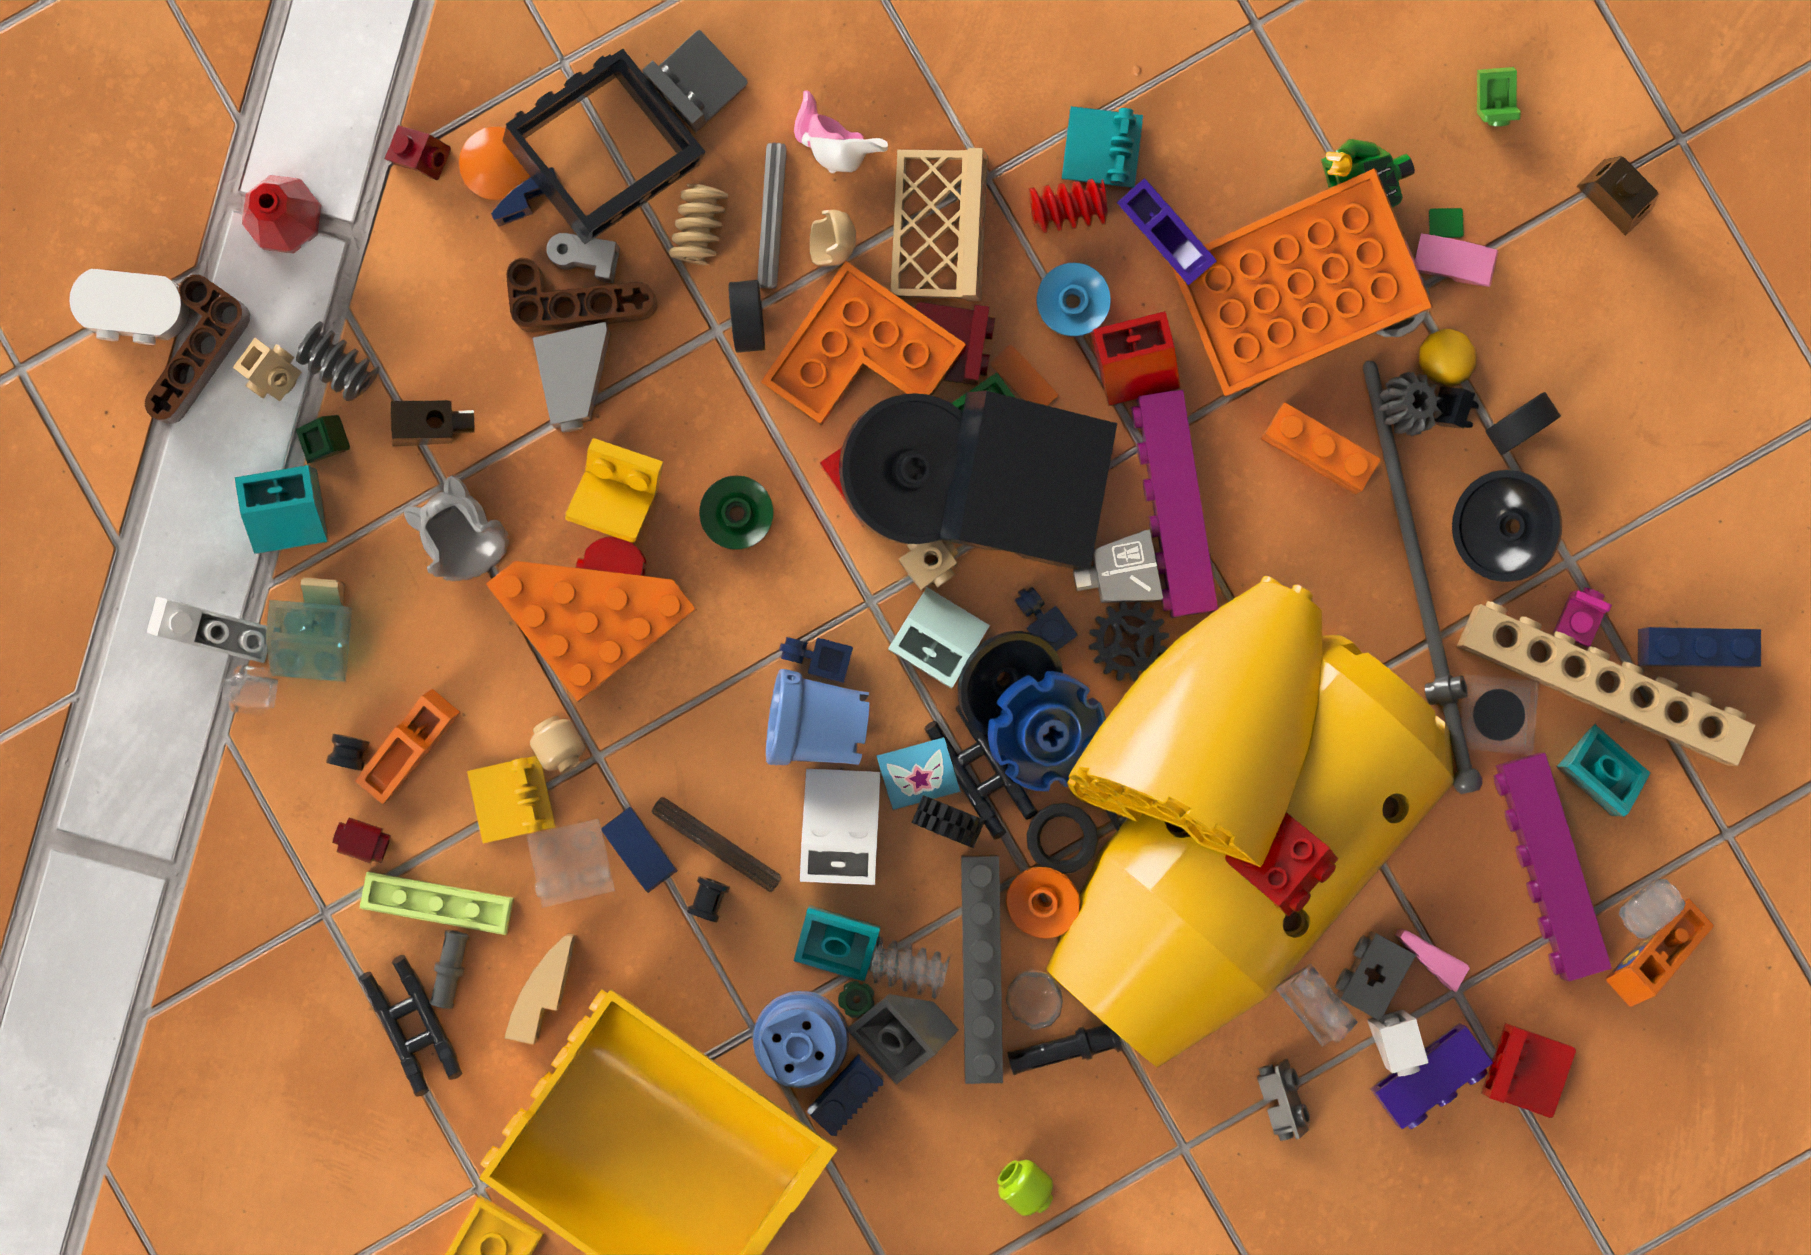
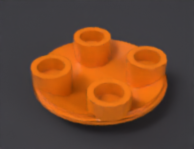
M488 127L473 134L464 144L459 158V169L465 184L478 196L490 200L504 199L513 189L530 178L527 171L502 141L506 129L504 127Z

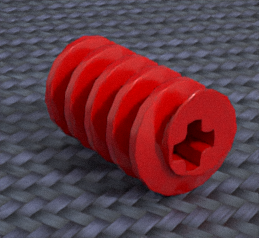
M1093 179L1087 180L1085 191L1079 181H1074L1070 193L1065 184L1060 183L1058 184L1056 195H1054L1051 187L1046 185L1043 187L1041 197H1039L1034 187L1029 188L1033 225L1035 227V224H1039L1043 233L1048 232L1049 223L1052 221L1057 230L1062 231L1065 219H1068L1073 229H1077L1079 217L1083 218L1087 227L1092 225L1093 215L1098 216L1102 225L1106 224L1108 207L1103 179L1099 189Z

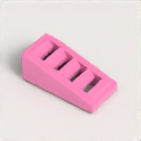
M1403 928L1398 929L1395 934L1398 940L1411 953L1415 954V957L1446 988L1457 992L1470 969L1469 965Z

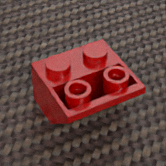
M1166 311L1093 329L1090 336L1108 406L1133 401L1143 395L1163 393L1181 388L1175 346Z

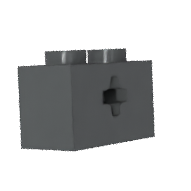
M1371 931L1368 937L1363 935L1357 942L1353 951L1356 959L1350 970L1347 968L1343 969L1336 981L1335 988L1339 989L1336 997L1380 1021L1416 955ZM1367 967L1371 969L1376 967V972L1380 974L1377 981L1371 979L1366 984L1369 977L1364 972Z

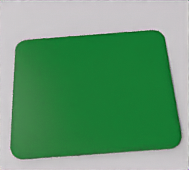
M1430 209L1429 235L1445 238L1463 237V209Z

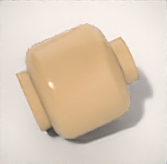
M553 716L544 720L533 729L534 735L530 740V746L545 770L553 771L559 769L561 774L576 768L581 763L578 758L583 754L586 746L572 721L560 719L559 716Z

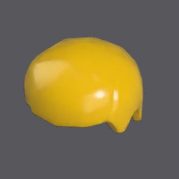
M1441 329L1428 335L1420 346L1419 364L1424 374L1431 381L1453 387L1470 378L1476 368L1477 353L1470 339L1465 334L1454 329Z

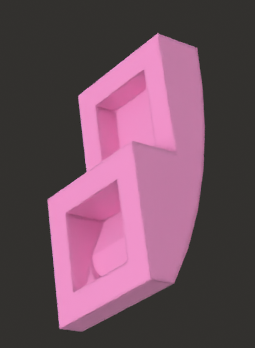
M1421 233L1415 264L1419 273L1452 278L1455 282L1490 287L1498 250L1465 241Z

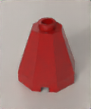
M269 175L246 193L242 225L263 250L294 254L302 248V244L306 241H311L318 235L322 205L301 179Z

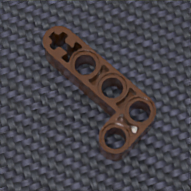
M518 258L511 262L507 268L506 278L511 317L526 332L534 333L578 328L603 322L613 324L645 320L650 318L657 309V299L653 290L643 282L545 292L542 271L534 261L528 258ZM523 269H531L534 271L533 281L525 286L517 284V274ZM642 293L645 299H649L643 302L641 309H637L634 303H624L622 305L625 311L620 312L621 305L617 295L622 294L621 297L625 302L636 300V294ZM608 297L612 300V307L607 313L598 314L594 312L593 304L598 298ZM564 301L575 303V311L568 318L557 316V307ZM525 306H537L538 315L535 320L531 322L521 321L520 313Z
M190 275L181 281L179 295L185 305L202 317L145 398L147 413L166 424L179 422L185 416L250 322L249 310L243 303L201 275ZM200 285H205L207 288L206 297L200 302H193L192 293L194 289ZM236 306V319L233 322L224 323L222 320L223 311L227 307ZM214 336L216 340L214 350L208 354H203L201 350L202 341L206 337ZM192 366L195 371L193 380L190 383L182 384L180 381L181 371L185 367ZM173 386L183 391L182 395L176 394V392L170 390V387ZM163 399L167 400L172 406L168 412L160 405Z

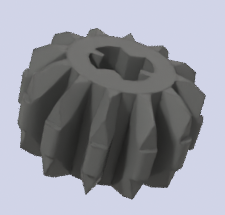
M1406 372L1399 377L1390 379L1386 383L1387 389L1379 394L1385 402L1378 409L1386 412L1387 418L1384 424H1394V433H1406L1407 436H1415L1421 434L1422 431L1430 430L1435 426L1434 419L1442 414L1436 406L1443 399L1434 394L1437 384H1427V375H1415L1414 372Z

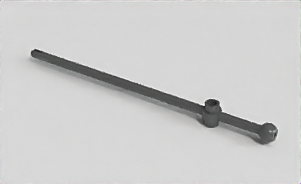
M1366 361L1363 365V372L1436 677L1434 682L1425 684V695L1430 705L1440 704L1443 707L1458 771L1454 775L1453 783L1456 791L1460 794L1478 791L1482 786V777L1475 768L1472 769L1457 706L1458 699L1468 696L1467 684L1463 676L1453 677L1449 672L1392 426L1384 424L1387 418L1386 412L1378 410L1381 405L1385 404L1379 396L1383 388L1378 367L1374 361Z

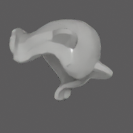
M453 475L445 481L444 491L435 494L422 508L412 506L404 510L406 521L410 526L419 531L423 548L433 559V562L427 566V571L435 577H443L447 581L469 580L473 577H478L482 573L489 571L492 566L497 565L507 551L509 545L507 537L509 534L501 522L498 520L488 521L483 507L470 496L465 484Z

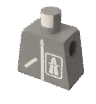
M1150 529L1094 549L1093 566H1091V569L1073 570L1076 590L1082 591L1098 588L1101 603H1119L1122 601L1156 602L1163 599Z

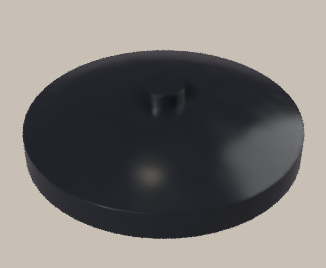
M902 394L873 405L852 425L844 440L840 454V483L850 509L870 531L882 538L902 544H924L940 540L948 489L954 477L957 464V441L963 415L959 408L932 395Z

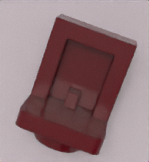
M398 125L384 159L394 165L418 171L431 179L438 180L446 164L451 147L430 134Z

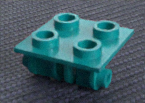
M1070 106L1062 179L1087 182V180L1093 179L1096 184H1101L1103 179L1104 185L1134 188L1143 115L1133 114L1134 110L1129 108H1119V112Z

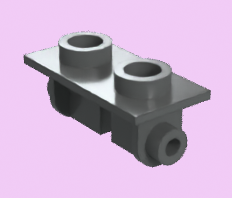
M1284 1059L1274 1068L1273 1064L1258 1068L1260 1075L1257 1076L1264 1102L1278 1099L1279 1105L1267 1109L1274 1135H1278L1280 1141L1291 1139L1294 1135L1296 1139H1300L1309 1131L1310 1115L1306 1105L1301 1104L1298 1095L1299 1078L1295 1069L1290 1068L1288 1059Z

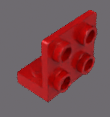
M1505 1023L1492 1059L1493 1064L1490 1065L1481 1094L1502 1103L1506 1102L1552 1118L1560 1100L1576 1049L1567 1044Z

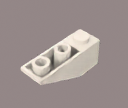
M156 597L147 633L265 663L274 628Z

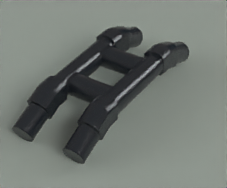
M958 705L956 711L976 743L957 754L937 721L927 724L924 730L931 741L945 738L957 782L979 817L985 820L984 825L993 839L996 840L1004 836L1006 830L985 799L986 797L1005 787L1026 820L1034 817L1038 811L1023 787L1005 774L1008 764L1000 765L994 760L989 748L988 736L979 732L967 721L960 705ZM985 755L996 774L977 785L966 769V766Z
M400 955L392 961V964L399 974L408 995H410L409 998L390 1007L391 1004L381 986L378 985L371 972L362 974L358 980L387 1032L415 1096L419 1097L425 1095L429 1089L423 1077L424 1074L413 1053L434 1044V1048L449 1080L460 1077L462 1071L453 1046L429 1003L430 1001L418 975L412 969L405 955ZM417 1010L427 1030L407 1040L397 1020Z

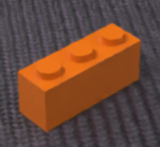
M1285 402L1278 408L1261 437L1263 441L1355 495L1363 491L1381 460L1379 457Z

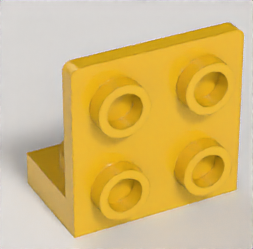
M593 438L587 451L585 472L566 511L565 519L632 543L635 542L659 489L663 461Z

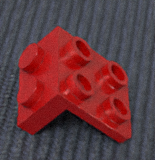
M1287 812L1261 867L1229 855L1225 856L1226 862L1267 896L1288 917L1293 911H1300L1308 903L1311 897V890L1318 882H1325L1333 874L1336 868L1335 863L1338 860L1330 847Z

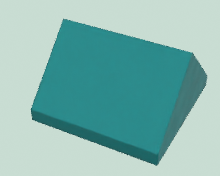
M1596 724L1583 735L1556 766L1611 816L1625 817L1630 812L1650 775V772Z
M809 905L793 961L865 982L881 926Z

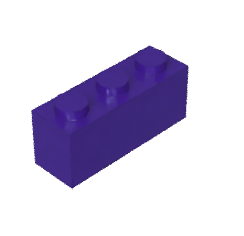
M1459 1023L1426 1047L1425 1052L1428 1063L1420 1065L1419 1072L1407 1076H1398L1397 1072L1391 1073L1370 1088L1394 1123L1401 1129L1407 1126L1409 1129H1413L1427 1119L1428 1115L1426 1112L1437 1104L1439 1107L1445 1106L1458 1096L1456 1092L1458 1088L1467 1082L1473 1085L1488 1074L1486 1068L1493 1064V1062L1467 1026Z

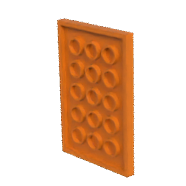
M1376 169L1369 170L1204 244L1217 262L1190 285L1172 267L1225 397L1434 308Z

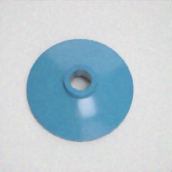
M1066 263L1055 267L1046 274L1038 288L1037 308L1042 320L1050 329L1064 336L1077 337L1091 333L1093 329L1098 328L1103 323L1110 309V290L1105 279L1094 268L1082 263ZM1071 295L1078 297L1080 305L1076 308H1070L1066 304L1067 297Z

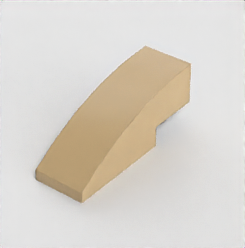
M568 933L548 951L533 970L520 992L511 1013L505 1039L535 1044L539 1039L545 1008L556 1011L561 1007L576 938L575 934Z

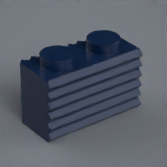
M858 1054L808 1107L807 1113L831 1136H837L838 1130H842L843 1125H847L848 1119H852L853 1114L858 1113V1108H863V1103H868V1097H873V1092L878 1091V1086H883V1075L862 1055Z

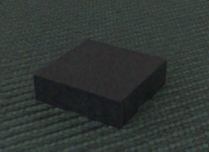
M990 391L967 392L957 441V464L954 477L948 489L939 539L984 550L1012 552L1025 559L1070 569H1091L1117 423Z

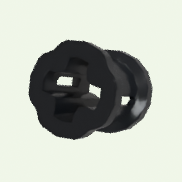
M699 876L697 882L700 885L693 905L688 907L687 912L712 922H718L719 916L717 912L723 895L729 892L730 886Z

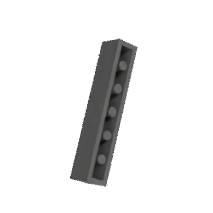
M961 856L965 1084L1003 1083L999 856Z

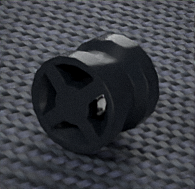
M333 734L331 740L334 744L333 752L327 756L326 763L362 771L365 764L362 760L363 752L368 749L370 742L345 735Z

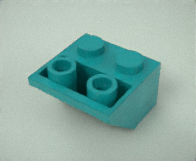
M305 465L234 477L240 515L254 554L329 542L317 469Z

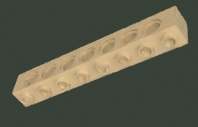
M1487 601L1485 606L1480 604L1473 607L1457 647L1726 766L1739 765L1755 727L1754 724L1745 721L1747 716L1745 713L1727 706L1724 711L1711 706L1713 701L1711 698L1691 691L1690 696L1677 691L1678 684L1666 678L1657 676L1656 681L1643 676L1644 669L1632 663L1623 661L1622 666L1609 661L1610 654L1598 648L1589 646L1586 651L1575 646L1576 639L1564 633L1555 631L1553 636L1540 630L1542 624L1530 618L1521 616L1519 621L1506 615L1508 609L1496 603ZM1500 627H1506L1512 633V642L1508 647H1502L1496 640V633ZM1535 642H1540L1546 649V657L1542 662H1537L1531 657L1530 649ZM1569 657H1574L1580 664V671L1574 678L1569 676L1564 668L1565 662ZM1603 672H1608L1614 679V686L1608 693L1599 686V677ZM1638 687L1645 689L1648 694V701L1642 708L1637 706L1633 700V693ZM1672 702L1679 704L1682 709V716L1676 723L1671 721L1667 714L1668 707ZM1707 717L1713 719L1716 724V731L1710 738L1702 731V722Z

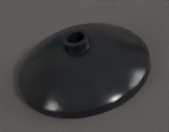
M1515 470L1494 471L1476 479L1460 496L1452 519L1453 540L1462 560L1477 574L1487 579L1501 582L1523 580L1542 570L1554 556L1562 535L1561 511L1553 493L1536 477ZM1516 519L1520 524L1518 532L1513 533L1510 525Z
M1024 631L1004 632L983 642L967 659L959 678L958 701L967 721L979 732L988 736L989 720L998 718L1002 712L1001 707L997 705V701L1013 683L1028 675L1037 682H1040L1044 679L1047 671L1063 673L1062 664L1056 651L1039 636ZM1005 672L1004 677L997 681L998 676Z

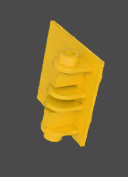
M536 756L467 771L483 843L556 827L543 767Z

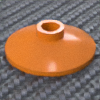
M1034 867L1021 872L1014 878L1007 891L1006 906L1010 918L1020 930L1030 936L1046 939L1058 937L1069 930L1079 914L1080 899L1076 887L1064 874L1048 867ZM1045 893L1049 895L1052 902H1043L1040 894Z

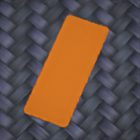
M1012 345L1007 346L990 363L996 372L1023 400L1048 406L1058 397V393Z

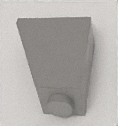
M606 322L533 337L550 422L554 428L561 427L562 432L583 429V422H588L592 419L610 339V330Z

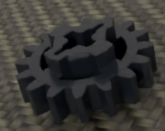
M1125 601L1120 602L1118 612H1115L1111 606L1107 607V619L1100 616L1095 618L1097 624L1100 625L1099 630H1089V635L1097 638L1096 643L1088 646L1089 650H1098L1099 655L1093 660L1094 664L1103 661L1106 664L1103 674L1107 675L1112 670L1117 671L1116 680L1118 681L1123 679L1125 673H1129L1132 682L1136 681L1138 671L1143 673L1158 658V653L1163 654L1168 649L1161 645V640L1168 638L1169 633H1160L1158 629L1162 626L1164 620L1159 619L1154 622L1151 619L1154 613L1153 608H1150L1145 613L1140 612V602H1136L1132 610L1128 609ZM1122 617H1134L1145 624L1139 628L1130 626ZM1110 625L1114 636L1112 644L1105 648L1104 635ZM1126 632L1128 636L1133 634L1137 636L1138 640L1134 643V651H1131L1129 647L1124 649L1120 647L1119 643L1123 640L1121 633ZM1152 635L1153 647L1147 658L1143 648L1146 638ZM1118 655L1128 657L1135 666H1122L1112 659Z

